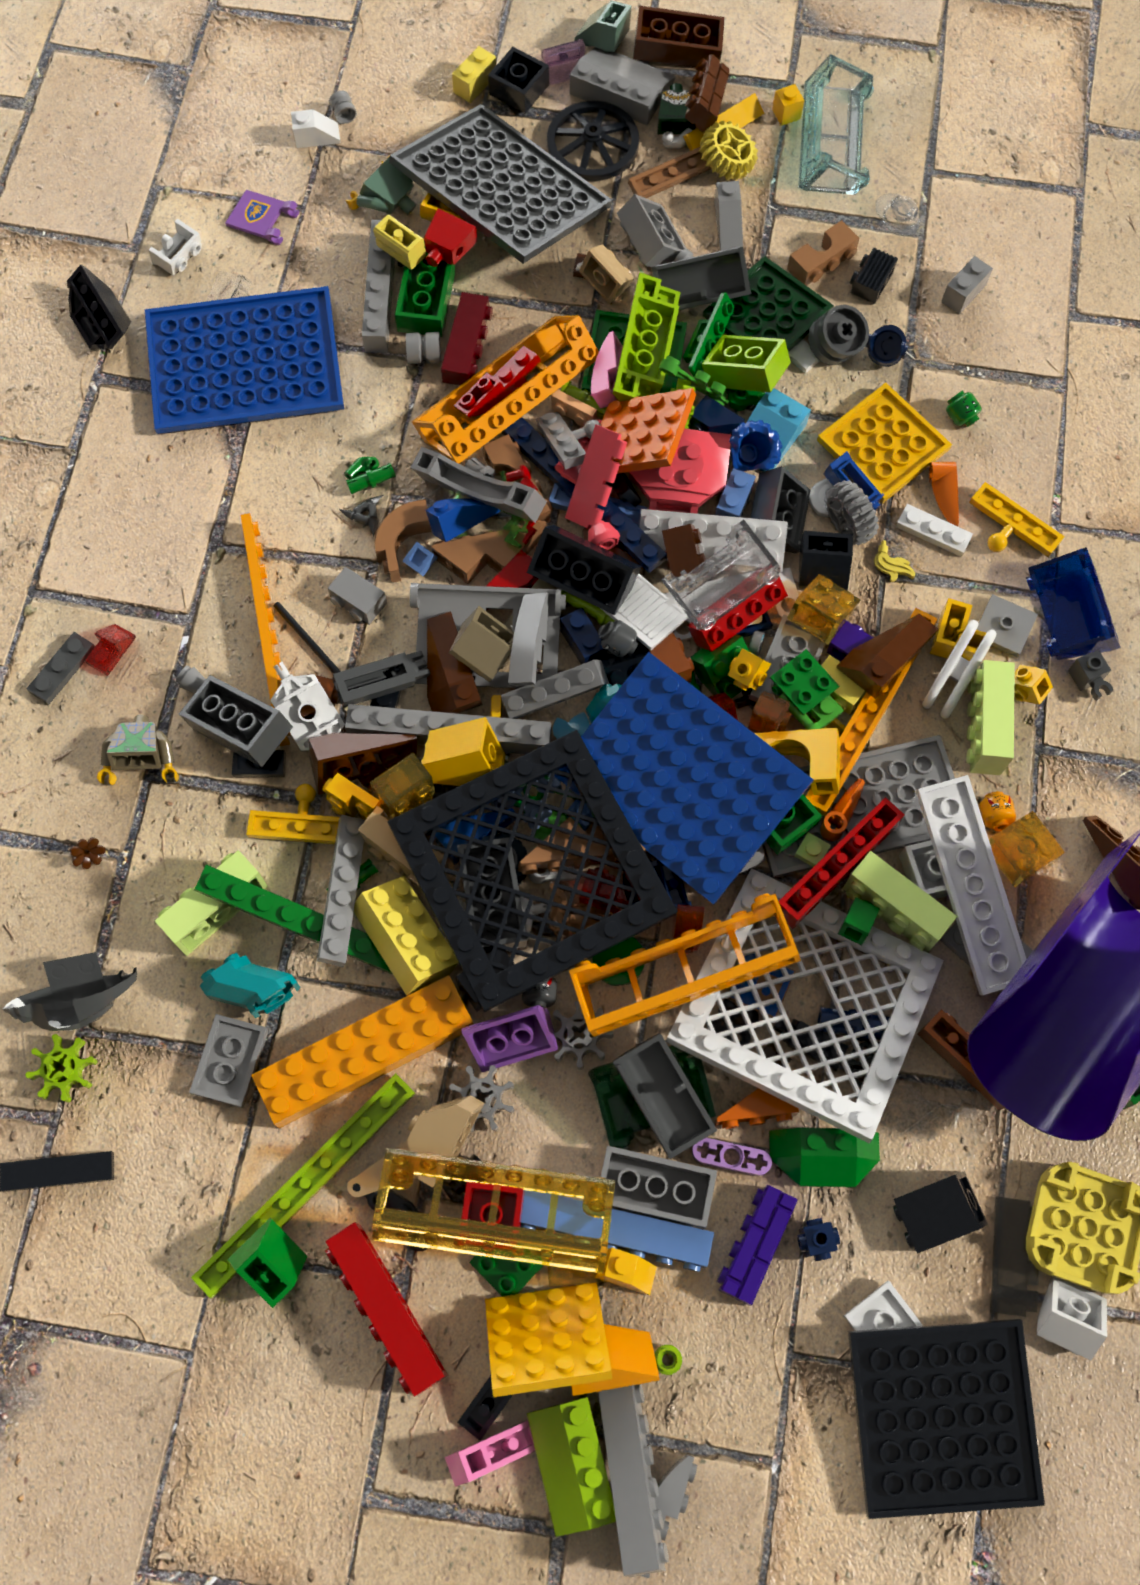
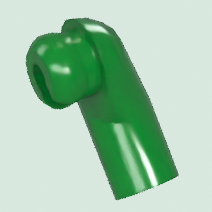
M359 457L344 472V475L348 480L352 479L360 473H366L365 470L370 469L372 471L377 469L379 461L376 457Z

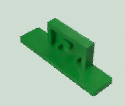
M721 292L710 319H699L683 355L686 363H690L688 369L693 377H695L698 370L704 372L702 363L724 334L730 316L733 314L734 305L726 292Z

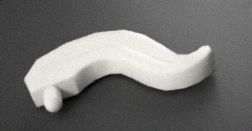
M827 478L815 484L811 488L809 495L811 508L818 516L826 518L829 516L828 510L825 508L824 498L826 497V492L833 486Z

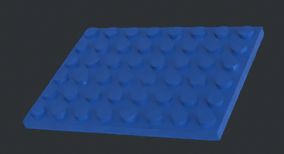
M328 286L145 309L154 428L157 434L344 410Z
M650 652L646 654L581 736L639 843L651 855L712 904L718 901L814 781L809 775ZM566 767L559 769L560 771L569 773ZM555 774V777L567 786L569 778ZM572 781L570 789L576 794L581 795L574 781Z

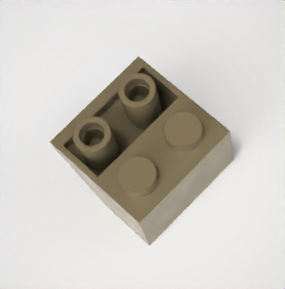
M478 606L462 623L449 653L475 671L477 675L490 682L511 654L514 632Z

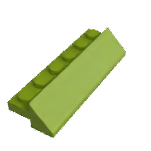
M641 272L637 279L613 388V395L619 401L660 393L666 373L662 372L659 366L662 360L666 359L670 354L679 311L678 302L681 292L661 286V279Z

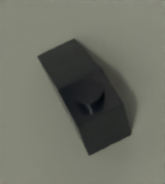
M490 1375L457 1423L480 1441L513 1395L493 1397Z

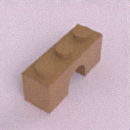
M841 220L824 232L821 247L825 251H816L807 243L790 254L787 270L806 286L812 282L815 283L823 274L829 270H835L844 260L851 259L857 252L860 238Z

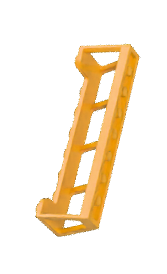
M579 315L554 316L414 419L412 423L426 444L443 456L460 464L594 363L599 351ZM569 345L570 350L548 367L543 364L565 346ZM523 346L538 354L541 359L529 373L535 369L541 372L477 420L467 417L454 407L461 397L486 372L494 376ZM464 422L469 424L465 429L461 427V424ZM441 440L445 447L439 444L438 441Z
M776 894L757 896L751 905L752 911L750 912L745 910L736 912L731 916V919L723 922L721 920L712 921L704 929L685 931L681 934L680 938L661 940L653 948L634 950L630 953L631 956L623 959L619 957L610 959L605 962L606 965L599 967L596 963H591L589 960L577 964L574 969L569 970L588 1031L596 1037L801 961ZM770 917H776L788 947L746 962L735 931ZM728 934L739 965L694 981L685 950ZM678 953L688 984L643 1000L635 968L670 954ZM627 971L636 1003L596 1017L588 986Z

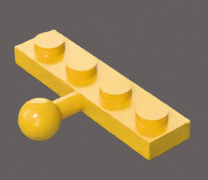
M984 482L969 502L1004 527L999 533H994L988 538V547L993 552L1003 551L1007 546V538L1013 533L1049 558L1065 537L986 482Z
M301 784L295 790V797L299 802L297 814L250 810L246 835L248 838L335 844L340 817L308 815L309 803L314 800L316 793L311 785Z

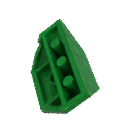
M799 1127L769 1130V1155L772 1162L799 1187L855 1188L880 1161L879 1133L875 1132L872 1141L867 1143L839 1128Z

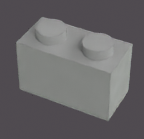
M974 256L949 282L941 302L960 314L987 285L993 268Z
M347 567L341 571L328 587L330 601L340 609L344 607L350 611L349 613L354 619L359 622L363 620L369 625L387 604L384 591Z

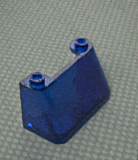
M1087 547L1028 568L1030 576L1026 577L1030 591L1035 590L1039 597L1051 636V642L1047 643L1051 657L1055 656L1057 660L1084 656L1098 649L1101 653L1121 648L1093 560Z

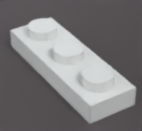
M909 504L906 505L896 525V528L960 557L964 554L973 536V533Z

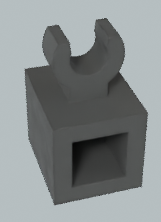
M1099 649L1077 658L1069 668L1068 672L1079 690L1083 691L1091 687V695L1096 701L1102 696L1099 689H1103L1107 696L1113 692L1112 685L1104 681L1111 669Z

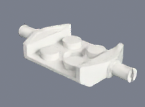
M283 661L279 663V666L275 665L273 667L282 679V684L270 702L293 726L290 734L300 751H309V738L341 732L345 723L315 674L290 675ZM310 705L315 709L316 714L312 719H304L301 716L300 710L303 706Z

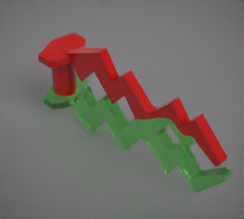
M521 465L520 469L508 473L501 471L503 481L512 482L523 479L520 482L521 484L534 488L536 491L538 490L531 481V473L526 466ZM500 510L512 516L503 528L510 531L504 541L517 548H522V545L514 540L519 532L526 533L522 541L526 545L537 532L532 527L535 523ZM520 521L526 522L522 528L517 526Z

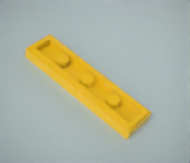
M754 93L719 114L716 122L719 123L723 120L727 123L731 121L734 126L738 124L739 128H742L765 113ZM698 128L683 136L690 151L701 146L699 143L704 132Z

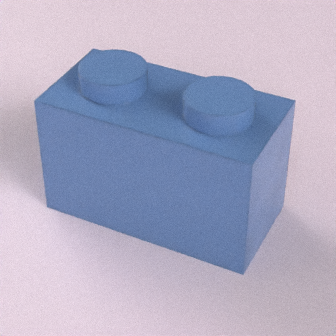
M733 468L717 505L715 515L742 517L753 491L756 476Z

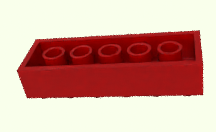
M354 1222L326 1240L325 1242L329 1247L325 1250L327 1257L333 1265L341 1268L343 1273L339 1277L347 1290L354 1291L357 1296L354 1303L362 1316L369 1317L372 1325L368 1328L377 1342H383L387 1350L383 1354L391 1368L397 1367L402 1377L398 1380L405 1393H412L414 1397L418 1396L447 1377L448 1373L363 1227Z

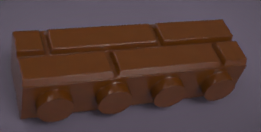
M713 54L709 55L706 59L702 58L696 65L695 70L697 73L692 79L694 84L688 92L691 96L685 103L687 107L685 118L692 124H696L695 127L702 132H705L707 128L709 129L717 121L730 69L724 63H719L720 60Z

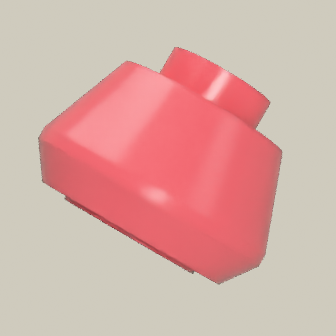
M603 520L594 522L588 531V541L606 550L616 546L620 538L619 532L609 522H604Z

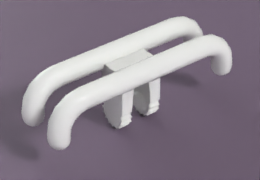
M971 620L966 626L922 703L925 709L931 708L947 679L951 678L958 683L940 712V716L944 719L951 715L997 635L995 630H988L972 659L968 661L962 658L961 655L978 628L979 624L976 620Z

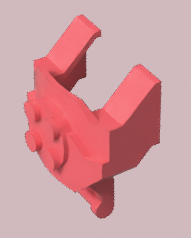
M684 428L671 466L629 472V479L642 491L650 502L649 510L697 514L699 507L724 491L728 473L729 440L731 434Z

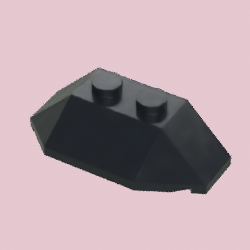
M80 264L67 280L70 317L90 350L112 349L126 333L131 320L111 288Z

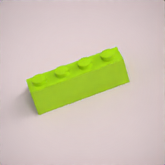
M581 1397L526 1413L555 1536L587 1531L616 1522L613 1497L588 1397Z

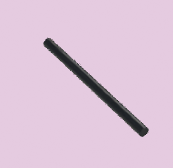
M276 602L273 607L333 674L341 672L281 603Z

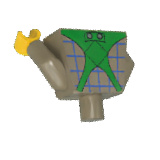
M145 715L135 716L133 722L118 724L116 731L102 744L101 765H103V769L97 774L98 781L104 784L105 776L109 774L108 782L114 785L117 777L111 772V768L112 770L161 769V764H164L165 769H163L161 774L163 780L167 783V774L173 772L177 782L179 775L172 767L174 757L171 742L164 732L157 730L154 722H149V718Z

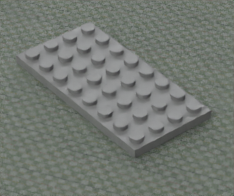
M932 736L861 753L827 812L828 814L855 781L859 778L865 781L858 805L843 835L836 841L824 839L820 833V827L825 818L823 815L818 825L810 830L809 833L831 845L827 851L828 853L886 797L905 816L899 826L872 852L878 854L930 841V835L915 790L955 779L941 736ZM810 765L800 767L803 772L810 776ZM810 785V786L808 787V789L804 792V795H805V796H806V794L808 793V791H809L811 785ZM834 823L830 825V828L834 830L837 827V825ZM807 833L778 856L766 841L763 843V849L773 879L813 868L794 857Z

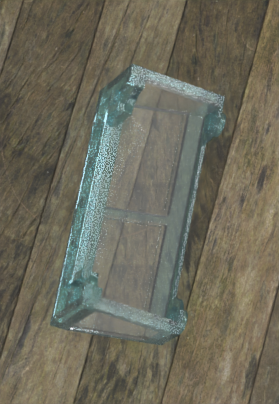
M832 54L805 81L798 187L805 191L855 195L862 188L866 187L870 180L868 168L864 167L861 169L864 101L869 99L873 93V75Z

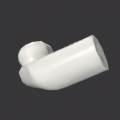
M687 128L676 137H674L672 132H665L662 135L663 145L666 148H683L686 145L683 136L692 130Z

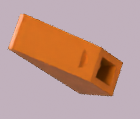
M758 1088L717 1117L714 1123L715 1125H722V1129L739 1127L738 1123L748 1121L750 1126L766 1124L765 1119L776 1118L778 1123L793 1120L792 1116H796L799 1113V1108Z

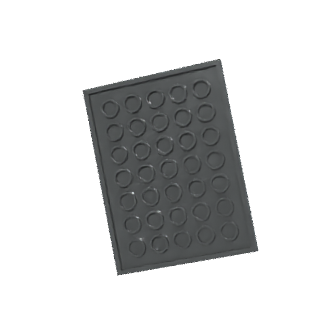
M482 104L390 155L389 159L391 165L465 221L476 226L477 230L522 264L610 208L612 199Z

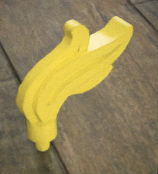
M882 540L881 545L878 546V553L874 558L876 568L889 575L890 582H895L898 575L914 579L915 572L909 566L910 562L901 557L891 558L887 554L888 546H886V541Z

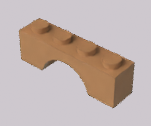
M509 434L483 446L484 459L487 465L495 470V476L506 477V473L520 469L521 465L526 466L529 472L532 473L528 461H523L520 456L521 450L516 441L513 442ZM531 476V481L538 489L537 492L542 496V488L537 479L533 480ZM523 479L516 480V482L520 483ZM545 498L547 502L537 520L546 521L547 524L551 522L550 512L553 509L549 499ZM516 516L520 526L529 523L528 520Z

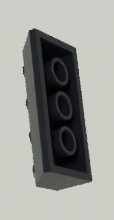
M556 525L544 527L526 573L616 615L632 590L642 566Z

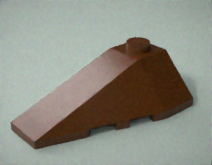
M451 611L427 619V669L431 673L427 677V699L433 712L458 714L483 704L471 669L449 653L458 634Z
M918 614L853 648L836 668L876 699L939 629L922 615Z
M332 733L309 738V758L318 795L325 794L322 791L324 784L329 778L333 779L337 773L349 781H353L361 776H364L366 779L372 776L371 772L380 767L391 768L415 757L417 754L416 735Z
M1097 815L1088 816L1082 820L1103 858L1123 843V835ZM1132 845L1114 868L1112 874L1123 893L1129 898V903L1140 910V848L1137 845Z

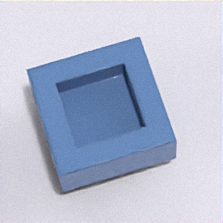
M416 542L403 559V562L424 577L438 557Z

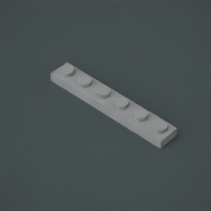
M341 815L339 818L317 962L340 967L346 964L364 839L358 831L365 821L346 815Z

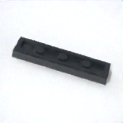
M112 1151L0 1163V1192L114 1180V1152Z

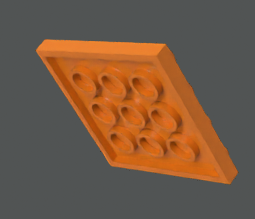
M693 388L634 397L626 401L615 400L608 404L601 421V426L621 434L620 440L627 442L622 460L615 457L613 461L620 463L617 474L671 466L696 398Z

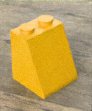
M483 717L429 731L428 739L425 743L424 757L421 760V767L434 784L461 786L503 766L506 754L487 718Z

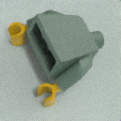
M388 156L385 162L381 161V166L363 183L360 190L361 195L358 196L357 192L352 191L350 193L352 200L346 199V203L351 210L364 207L386 212L387 214H392L399 206L409 215L416 207V204L408 197L414 187L413 181L389 163L390 156Z

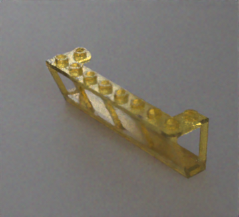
M386 1148L372 1222V1240L604 1273L616 1180L582 1176L575 1173L554 1172L547 1169L526 1168L518 1165L498 1164L490 1161L470 1160L462 1157L407 1151L401 1148ZM414 1174L436 1177L430 1213L424 1214L385 1208L390 1188H410L414 1181ZM444 1178L493 1184L488 1221L479 1222L439 1216L438 1209ZM501 1186L524 1188V1190L551 1194L546 1230L497 1224L496 1217ZM559 1195L583 1198L582 1208L585 1214L603 1219L600 1238L563 1234L554 1231Z

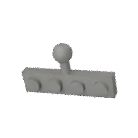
M558 412L546 413L536 419L538 429L565 470L583 464L586 452L578 442V439L584 437L591 439L595 424L601 426L599 421L592 419L587 421L583 428L571 431Z

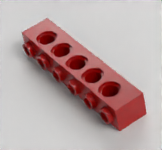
M885 797L778 901L787 925L794 929L861 863L869 851H873L899 826L905 814Z

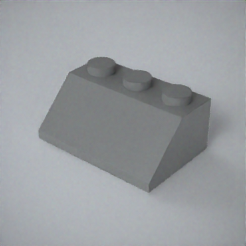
M634 194L617 212L621 220L620 225L631 238L630 243L637 249L640 255L639 259L644 266L655 267L674 262L677 255L682 250L687 249L661 204Z

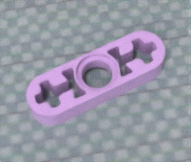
M705 1138L692 1147L694 1160L708 1166L753 1176H763L770 1170L772 1165L770 1155L766 1151L710 1138ZM704 1143L708 1144L709 1150L717 1151V1146H721L722 1149L718 1156L719 1162L714 1161L716 1155L708 1154L706 1158H701V1153L697 1151V1147L701 1148ZM734 1149L738 1152L739 1161L737 1164L730 1165L725 1162L724 1152L726 1150ZM744 1152L749 1153L747 1159L755 1160L758 1155L762 1156L761 1159L766 1163V1166L756 1170L755 1164L747 1162L746 1168H742L741 1165L745 1158Z

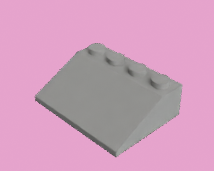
M595 47L579 59L570 73V95L585 101H602L613 104L623 109L633 120L648 125L661 103L662 92L670 89L676 76L617 52H607Z

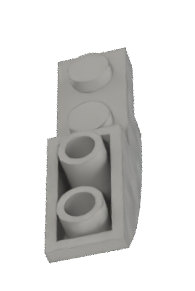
M688 1454L677 1461L658 1483L659 1495L655 1497L657 1510L661 1511L663 1517V1529L660 1530L661 1540L665 1541L669 1528V1522L665 1521L666 1516L678 1519L679 1513L684 1514L687 1508L689 1495L685 1494L688 1482L693 1483L697 1470V1465L693 1464L694 1457ZM645 1574V1575H640V1576L649 1578V1577H650V1574Z

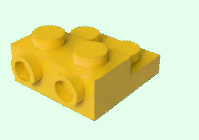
M339 773L333 779L329 778L323 786L322 791L327 793L326 799L331 803V809L339 816L355 817L358 813L362 819L366 820L377 806L382 809L380 800Z

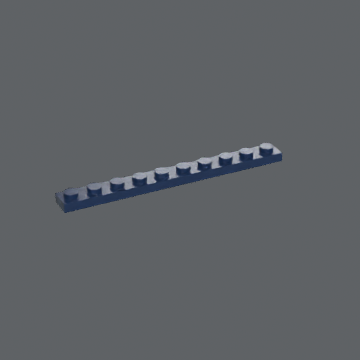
M522 417L501 432L504 436L509 434L511 440L518 443L521 452L571 499L575 484L560 476L561 474L555 470V465L559 462V459L543 436ZM608 499L606 507L598 505L597 508L604 510L602 520L609 522L619 532L618 544L648 573L667 560V553L610 499Z

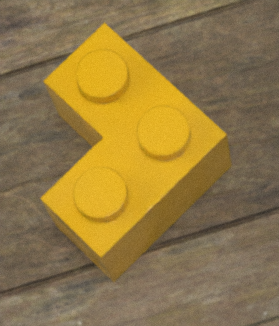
M948 598L940 615L937 626L939 630L934 636L930 654L948 659L967 626L973 605ZM976 630L961 657L970 661L986 633Z

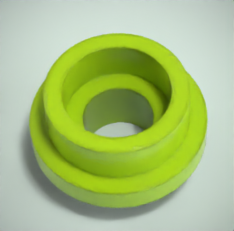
M663 1345L654 1353L657 1369L660 1373L672 1375L680 1369L682 1356L676 1347ZM665 1354H670L673 1358V1362L669 1366L664 1365L662 1362V1357Z

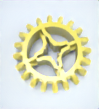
M723 120L719 123L715 122L709 129L707 128L699 143L701 145L699 150L702 153L701 159L707 161L706 167H711L712 173H718L719 178L725 176L727 181L731 178L736 181L739 178L743 179L754 168L758 159V150L755 148L756 142L751 141L752 135H747L745 129H740L738 124L734 126L731 121L725 123Z

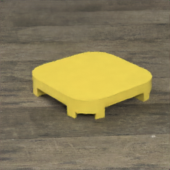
M1065 1162L1050 1166L1042 1173L1037 1185L1026 1235V1251L1029 1260L1038 1270L1047 1275L1098 1293L1120 1294L1128 1291L1134 1284H1138L1140 1279V1273L1137 1272L1140 1260V1186L1133 1182H1124L1081 1167L1079 1163Z

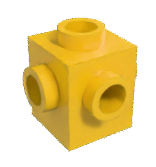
M742 648L738 657L732 660L728 676L735 679L734 685L745 691L748 687L757 690L765 682L771 663Z
M1020 665L1015 671L1014 699L1020 702L1040 705L1053 688L1047 671L1037 667Z

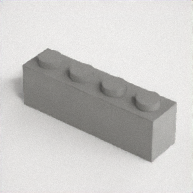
M592 660L536 682V685H526L502 694L501 697L508 717L515 719L609 684L602 661Z

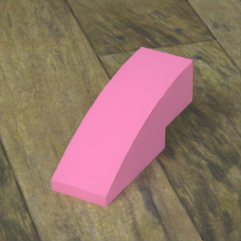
M614 331L609 332L604 340L592 373L591 395L601 409L607 407L609 403L618 400L613 395V388L623 345Z

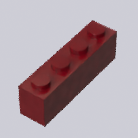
M466 292L461 293L441 367L442 383L460 386L477 374L478 365H476V361L481 359L483 351L481 342L486 340L488 333L486 323L487 320L491 321L493 307L489 306V296Z

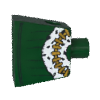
M674 83L670 86V90L662 92L657 135H663L665 132L682 134L687 128H690L692 131L697 128L695 127L696 124H692L685 118L687 111L685 103L691 95L688 94L689 90H683V86L680 83Z

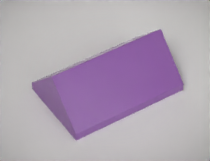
M539 1005L467 1026L461 1030L481 1072L489 1071L491 1065L499 1068L558 1050L549 1010Z

